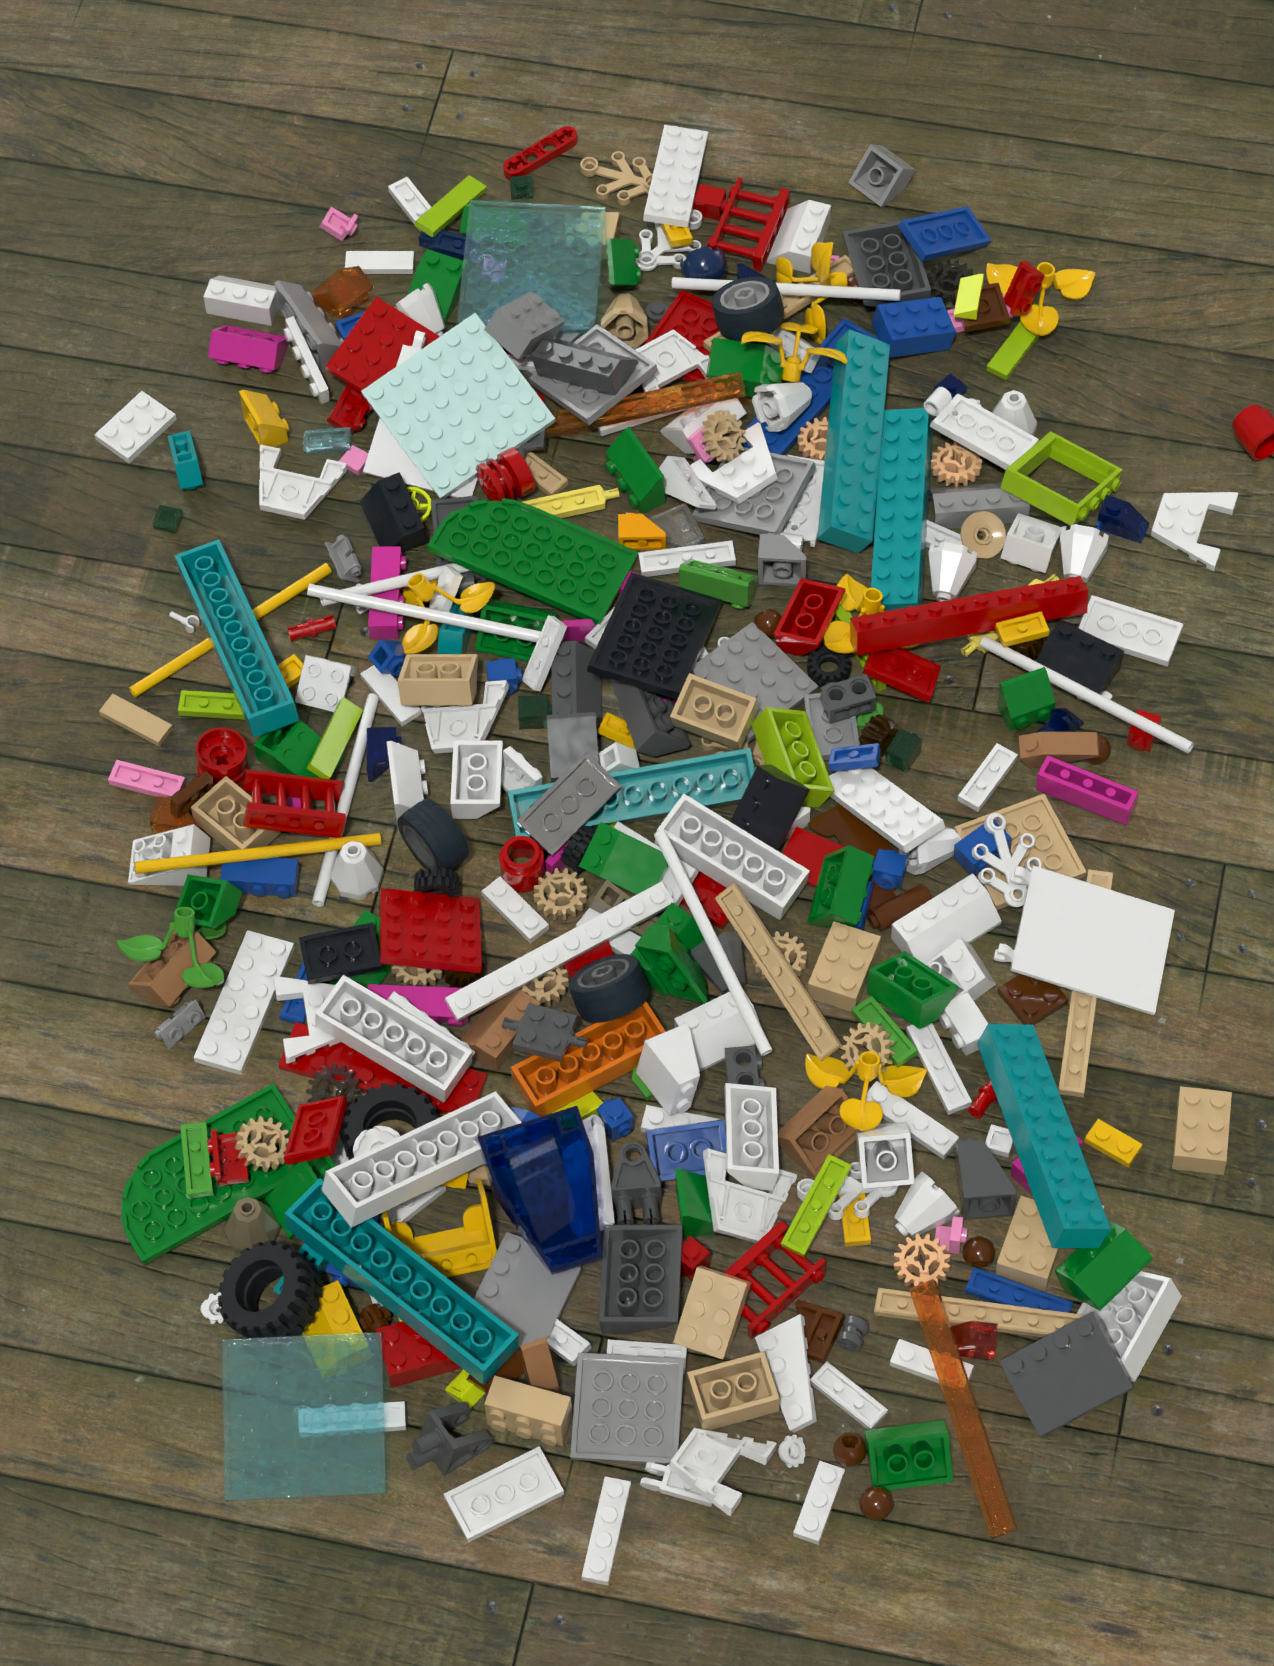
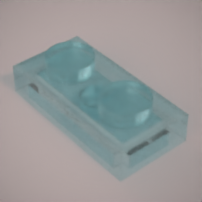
M351 428L305 430L303 441L304 453L351 450Z

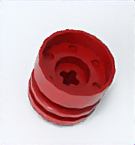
M513 447L497 455V462L491 458L486 460V464L480 463L476 466V471H478L477 478L489 501H502V498L514 500V495L522 498L535 491L532 473L522 455Z
M221 727L208 730L201 735L196 743L198 777L207 771L213 776V787L225 776L239 787L243 785L245 772L248 769L245 739L237 731Z

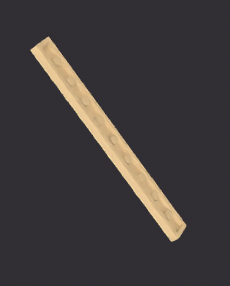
M1088 869L1087 883L1111 890L1112 872ZM1072 990L1058 1091L1061 1095L1084 1098L1097 998Z

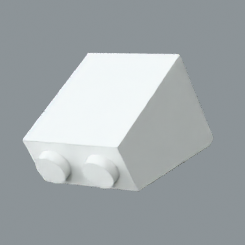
M687 1023L645 1040L636 1070L638 1076L669 1116L678 1112L683 1113L691 1107L700 1078L691 1031Z
M907 1122L879 1124L870 1131L855 1129L863 1189L915 1184L911 1135Z

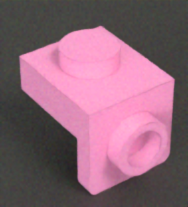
M331 206L319 227L343 241L347 234L351 236L358 225L355 221L358 215L354 213L349 218Z
M701 426L686 441L696 454L692 458L694 462L701 459L704 463H708L714 458L710 457V450H704L707 445L706 442H701V439L705 437L700 430L705 429V426Z
M953 1216L952 1227H936L935 1239H940L939 1247L942 1245L947 1246L946 1253L959 1254L961 1243H966L967 1228L963 1227V1217Z

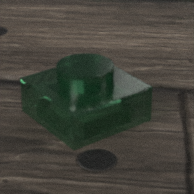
M532 175L510 176L511 200L534 199Z
M159 505L152 523L153 529L176 533L183 516L182 509Z

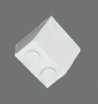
M1018 513L1007 533L1001 559L1007 560V562L1014 565L1019 564L1028 567L1035 572L1046 573L1060 539L1062 527Z

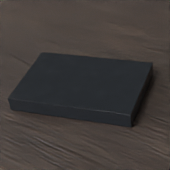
M373 922L299 937L308 985L339 979L343 975L348 977L383 970L382 964H380V953Z

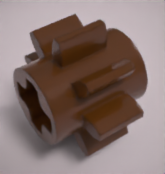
M375 1303L366 1306L360 1312L362 1318L358 1319L364 1334L366 1335L371 1332L374 1337L377 1336V1328L389 1325L388 1322L392 1321L388 1309L385 1306L379 1308Z

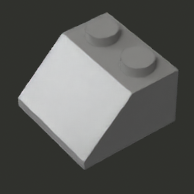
M870 144L848 183L877 205L884 207L906 188L916 170L884 146Z
M774 533L760 534L758 584L797 586L801 578L806 579V556L784 535Z

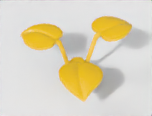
M818 242L812 246L811 263L818 277H792L793 267L787 258L780 257L775 262L777 283L792 284V282L820 281V285L847 287V276L843 271L829 273L833 242ZM828 297L818 298L811 303V308H807L805 312V325L818 328L817 333H808L818 344H821L826 339V322L824 311L817 304Z
M1042 262L1038 264L1037 269L1045 275L1040 288L1039 306L1032 305L1027 315H1020L1021 324L1035 335L1045 336L1053 332L1057 327L1059 316L1055 308L1050 306L1043 307L1045 289L1050 287L1053 282L1054 288L1056 290L1060 289L1062 296L1073 300L1082 299L1090 291L1095 272L1081 269H1065L1055 273V268L1051 263ZM988 263L986 267L987 281L989 284L999 282L1002 295H1005L1018 267L1008 264L997 265Z
M785 322L779 326L785 330L797 331L793 356H787V360H785L783 339L757 331L746 332L742 336L741 344L751 341L778 344L781 358L780 367H783L782 379L786 381L800 382L801 371L805 370V365L811 354L828 356L847 365L845 353L836 349L822 347L807 348V353L801 362V358L797 357L801 332L815 334L818 332V328L815 326L800 325L792 322Z
M418 573L409 579L408 586L403 590L406 604L424 607L423 601L426 602L432 599L434 591H437L457 605L461 604L460 609L462 612L474 613L482 609L490 600L495 584L492 582L474 584L461 593V599H456L437 587V579L428 581L424 574ZM425 620L424 624H417L410 628L402 641L404 654H415L432 645L438 636V626L430 624L429 620Z
M848 573L837 584L838 587L845 588L846 590L840 602L846 612L856 610L860 612L859 616L884 612L885 606L881 605L883 595L880 590L865 587L854 580ZM844 621L831 622L823 637L825 646L837 653L855 652L850 642V625ZM919 644L911 645V646H905V647H900V648H902V649H910V648H913V647H915V646H917V645H919Z
M872 1051L863 1052L860 1055L859 1061H855L850 1071L845 1067L846 1064L832 1057H827L824 1061H821L817 1056L807 1054L805 1060V1070L809 1080L820 1089H823L825 1086L837 1088L839 1082L845 1084L857 1070L859 1078L864 1081L861 1100L852 1098L844 1101L840 1106L839 1113L841 1119L847 1125L860 1131L873 1130L880 1124L883 1117V1111L879 1103L866 1101L868 1084L877 1077V1074L880 1084L883 1086L887 1085L889 1093L899 1097H910L919 1091L927 1069L912 1066H900L897 1068L894 1065L885 1067L886 1072L884 1073L881 1071L882 1065L879 1064L880 1057Z

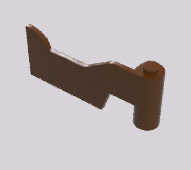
M841 805L810 819V822H808V827L817 835L825 838L835 837L840 845L844 847L850 845L874 856V858H876L879 849L894 850L886 838ZM872 874L868 878L869 882H872ZM872 882L874 887L867 912V920L872 929H877L881 932L931 900L932 896L927 887L922 883L896 896L893 890L880 888L876 883Z

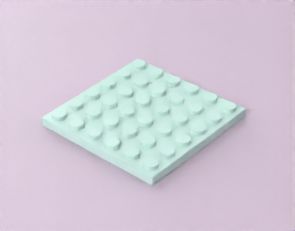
M476 313L361 391L364 398L439 499H445L477 477L478 471H476V466L478 464H486V460L491 458L497 462V455L512 447L515 449L519 448L556 422L555 417L500 344L484 330L486 326Z

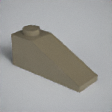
M605 880L597 884L585 905L602 914L631 897L609 880ZM654 915L628 930L642 937L651 924H655L659 918Z

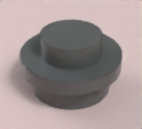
M654 301L647 306L646 315L650 321L659 323L669 308L664 302Z

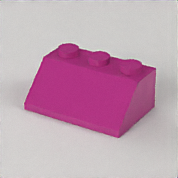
M223 325L211 331L208 357L214 358L215 362L220 364H229L230 361L237 363V366L241 368L256 366L259 367V371L273 372V370L281 367L289 342L282 335Z

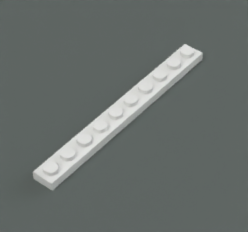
M661 881L445 997L444 1001L458 1022L664 911L671 903L674 904L675 902Z

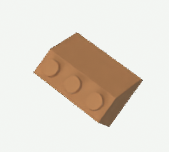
M173 931L166 949L161 950L160 958L147 961L127 986L157 1006L170 1007L176 1004L183 990L189 987V985L184 983L182 973L185 969L194 967L189 938L179 937ZM194 931L193 939L197 963L199 966L204 963H211V958L216 951L197 931Z
M515 990L489 1004L460 1041L467 1043L475 1051L474 1058L498 1072L515 1052L513 1050V1042L517 1033L514 1030L502 1028L504 1018L519 1021L524 1016L528 1003L542 1006L541 1002L522 990Z
M825 1086L778 1131V1143L785 1154L813 1178H816L828 1154L838 1158L856 1140L855 1129L847 1125L840 1117V1106L849 1099L843 1089Z

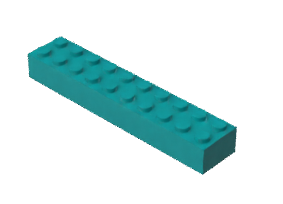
M849 329L836 342L835 348L845 353L847 365L834 359L817 539L859 554L873 541L890 344Z
M924 408L884 410L871 588L880 590L883 595L881 605L885 606L884 611L919 606L923 603L933 428L930 427L932 422L931 415Z
M218 539L174 555L180 576L253 738L299 721L294 700L220 540Z
M747 748L611 772L609 774L621 785V788L583 826H589L594 830L598 828L600 822L613 826L617 822L628 824L667 817L683 794L708 809L739 804L755 772L751 749ZM554 783L509 790L507 792L515 837L527 836L532 838L516 821Z
M988 1024L977 1045L1051 1247L1099 1248L1111 1228L1034 1025Z
M319 1178L284 1213L285 1228L484 1385L518 1349L519 1334L372 1218L350 1227L323 1193L322 1186L324 1181Z

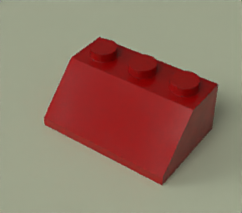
M801 578L774 632L776 645L783 652L798 656L818 648L846 591L845 588Z

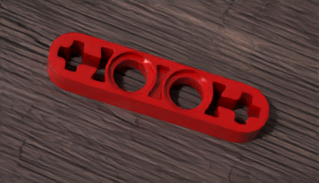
M564 126L507 159L503 164L505 178L511 181L519 180L576 146L578 142L576 129ZM547 145L555 147L552 151H546L543 148ZM528 156H535L537 160L529 162L526 158Z

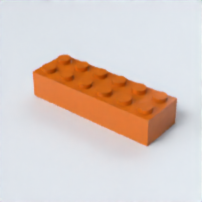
M645 1001L641 1006L625 1016L607 1022H597L575 1033V1036L588 1038L586 1049L571 1045L565 1052L562 1062L533 1055L511 1067L512 1081L531 1112L544 1117L638 1067L645 1040L666 1031Z

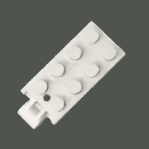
M938 387L923 404L927 413L937 416L930 423L931 428L1005 470L1039 440L960 394L955 395L952 399L950 392L943 387Z
M788 455L814 461L816 466L780 535H784L802 552L803 542L810 543V547H815L825 461Z
M591 1115L574 1125L572 1128L573 1142L565 1141L562 1143L566 1185L568 1187L571 1232L577 1237L579 1243L604 1230V1225L615 1224L605 1128L602 1119L597 1115Z

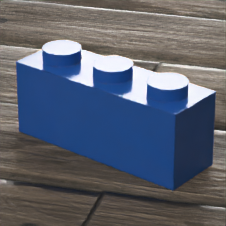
M268 858L222 864L220 880L230 882L243 891L242 894H252L258 897L264 895H272L279 898L296 897L300 868L298 859Z

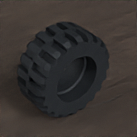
M387 1083L381 1084L379 1089L374 1087L367 1089L366 1095L359 1094L355 1098V1105L350 1104L346 1110L347 1116L343 1117L342 1139L346 1156L349 1160L354 1158L353 1146L361 1132L366 1129L367 1131L373 1129L374 1126L382 1122L400 1120L417 1129L438 1119L439 1117L434 1105L429 1103V1098L425 1094L421 1093L418 1095L417 1089L411 1086L405 1089L403 1084L396 1083L395 1087H389Z
M266 1241L265 1244L259 1242L252 1245V1249L246 1248L241 1251V1256L238 1258L234 1257L230 1262L232 1265L229 1270L225 1269L222 1275L224 1281L220 1282L218 1290L221 1293L218 1296V1306L221 1307L220 1313L222 1318L226 1320V1324L230 1328L259 1346L266 1347L270 1345L275 1347L282 1345V1341L288 1343L294 1340L295 1335L300 1336L306 1331L304 1328L308 1323L311 1325L315 1319L313 1315L315 1311H319L321 1305L318 1301L319 1298H322L323 1289L320 1287L322 1280L321 1276L317 1273L316 1266L293 1247L283 1242ZM283 1276V1288L277 1300L270 1307L257 1312V1302L263 1288L273 1279Z

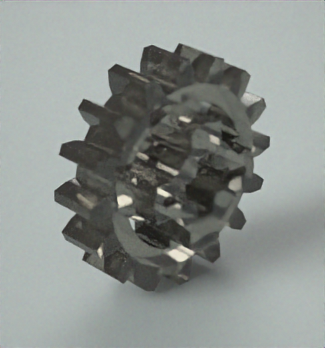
M948 259L944 265L942 262H938V268L932 266L931 273H927L931 296L941 297L944 305L948 301L955 305L954 291L959 289L960 278L973 276V269L967 270L966 263L960 266L959 260L951 264V261Z
M332 1063L330 1070L323 1065V1072L321 1074L314 1071L315 1081L308 1080V1083L312 1085V1089L306 1090V1093L312 1096L307 1100L308 1103L333 1098L331 1095L333 1093V1084L337 1088L336 1097L344 1095L346 1098L347 1094L350 1093L347 1099L346 1110L350 1104L355 1103L357 1094L363 1093L362 1089L356 1087L361 1083L358 1078H354L356 1073L352 1070L347 1072L345 1065L338 1069L335 1063ZM334 1076H342L347 1080L338 1081Z

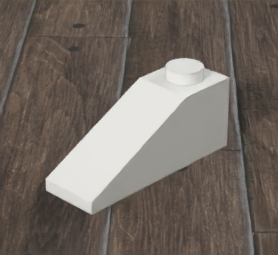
M667 456L659 467L664 475L665 493L695 507L715 510L717 508L716 503L687 460L683 457Z

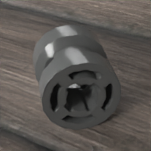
M847 1315L842 1324L843 1331L838 1333L836 1342L846 1350L858 1352L863 1345L862 1338L867 1334L870 1325L862 1318Z

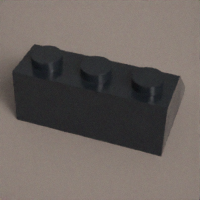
M400 472L378 480L360 500L379 547H401V552L429 542L424 525Z
M1060 620L1049 634L1036 662L1101 695L1119 672L1124 650Z
M772 764L758 765L730 822L775 850L780 851L810 789Z

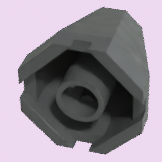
M737 931L717 935L741 986H744L746 981L742 946ZM703 941L691 950V959L698 964L699 970L722 994H726L730 991L706 942Z

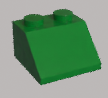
M606 239L609 289L637 287V281H641L640 267L635 265V258H639L638 244L634 245L633 239Z
M1045 667L1000 683L998 710L1009 731L1021 730L1029 726V724L1046 721L1054 716L1055 699Z
M188 874L176 909L180 907L192 908L195 911V926L214 929L235 915L243 891L226 880Z
M675 1169L676 1196L680 1221L683 1226V1239L690 1236L698 1237L714 1234L706 1176L683 1169Z

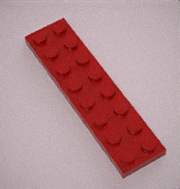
M295 1022L289 1038L309 1036L308 1026ZM343 1042L332 1046L325 1045L315 1050V1053L296 1057L295 1061L291 1063H286L285 1052H283L278 1064L280 1070L367 1093L366 1090L371 1087L379 1089L381 1084L387 1083L389 1087H395L396 1083L403 1084L405 1089L411 1086L417 1089L418 1095L421 1093L425 1094L429 1098V1103L434 1105L436 1112L444 1115L480 1099L487 1081V1073L467 1069L446 1101L442 1102Z

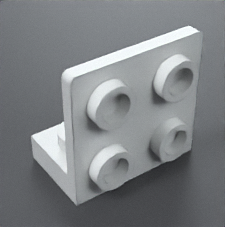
M306 655L295 702L334 712L339 701L343 697L345 698L350 676L356 677L358 667Z

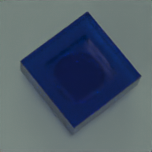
M951 373L934 386V391L938 387L946 388L950 392L952 399L957 394L963 396L967 392V386Z

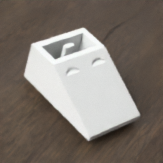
M193 824L133 840L128 883L130 885L184 886L188 874L206 877L208 866L135 874L134 862L209 853L211 838Z
M961 938L926 963L927 966L958 985V991L952 999L968 992L972 999L975 1000L996 985V982L972 945Z

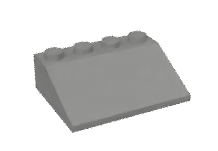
M506 1232L474 1300L519 1334L518 1350L521 1351V1345L544 1337L546 1339L550 1338L556 1319H559L582 1268L529 1239Z

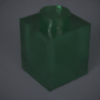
M547 695L518 696L519 730L547 729V715H552V704L548 705Z
M900 729L886 749L885 763L907 773L921 753L922 739L913 732Z

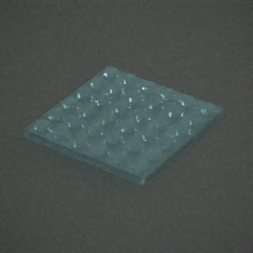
M470 200L457 325L476 313L486 326L498 308L532 291L539 295L544 303L556 310L560 317L565 320L558 332H588L596 325L606 207Z
M381 1332L222 1340L224 1496L226 1502L387 1494Z

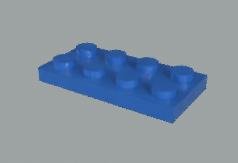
M968 206L902 220L898 225L921 261L986 247L992 241Z

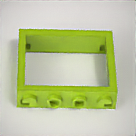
M1050 431L1006 468L1000 488L1071 526L1077 524L1080 520L1084 521L1090 511H1095L1102 501L1105 502L1113 491L1117 492L1121 486L1120 477L1123 469ZM1050 457L1099 483V485L1077 504L1026 476Z

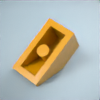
M635 513L618 514L619 544L635 551L666 549V532L646 516Z

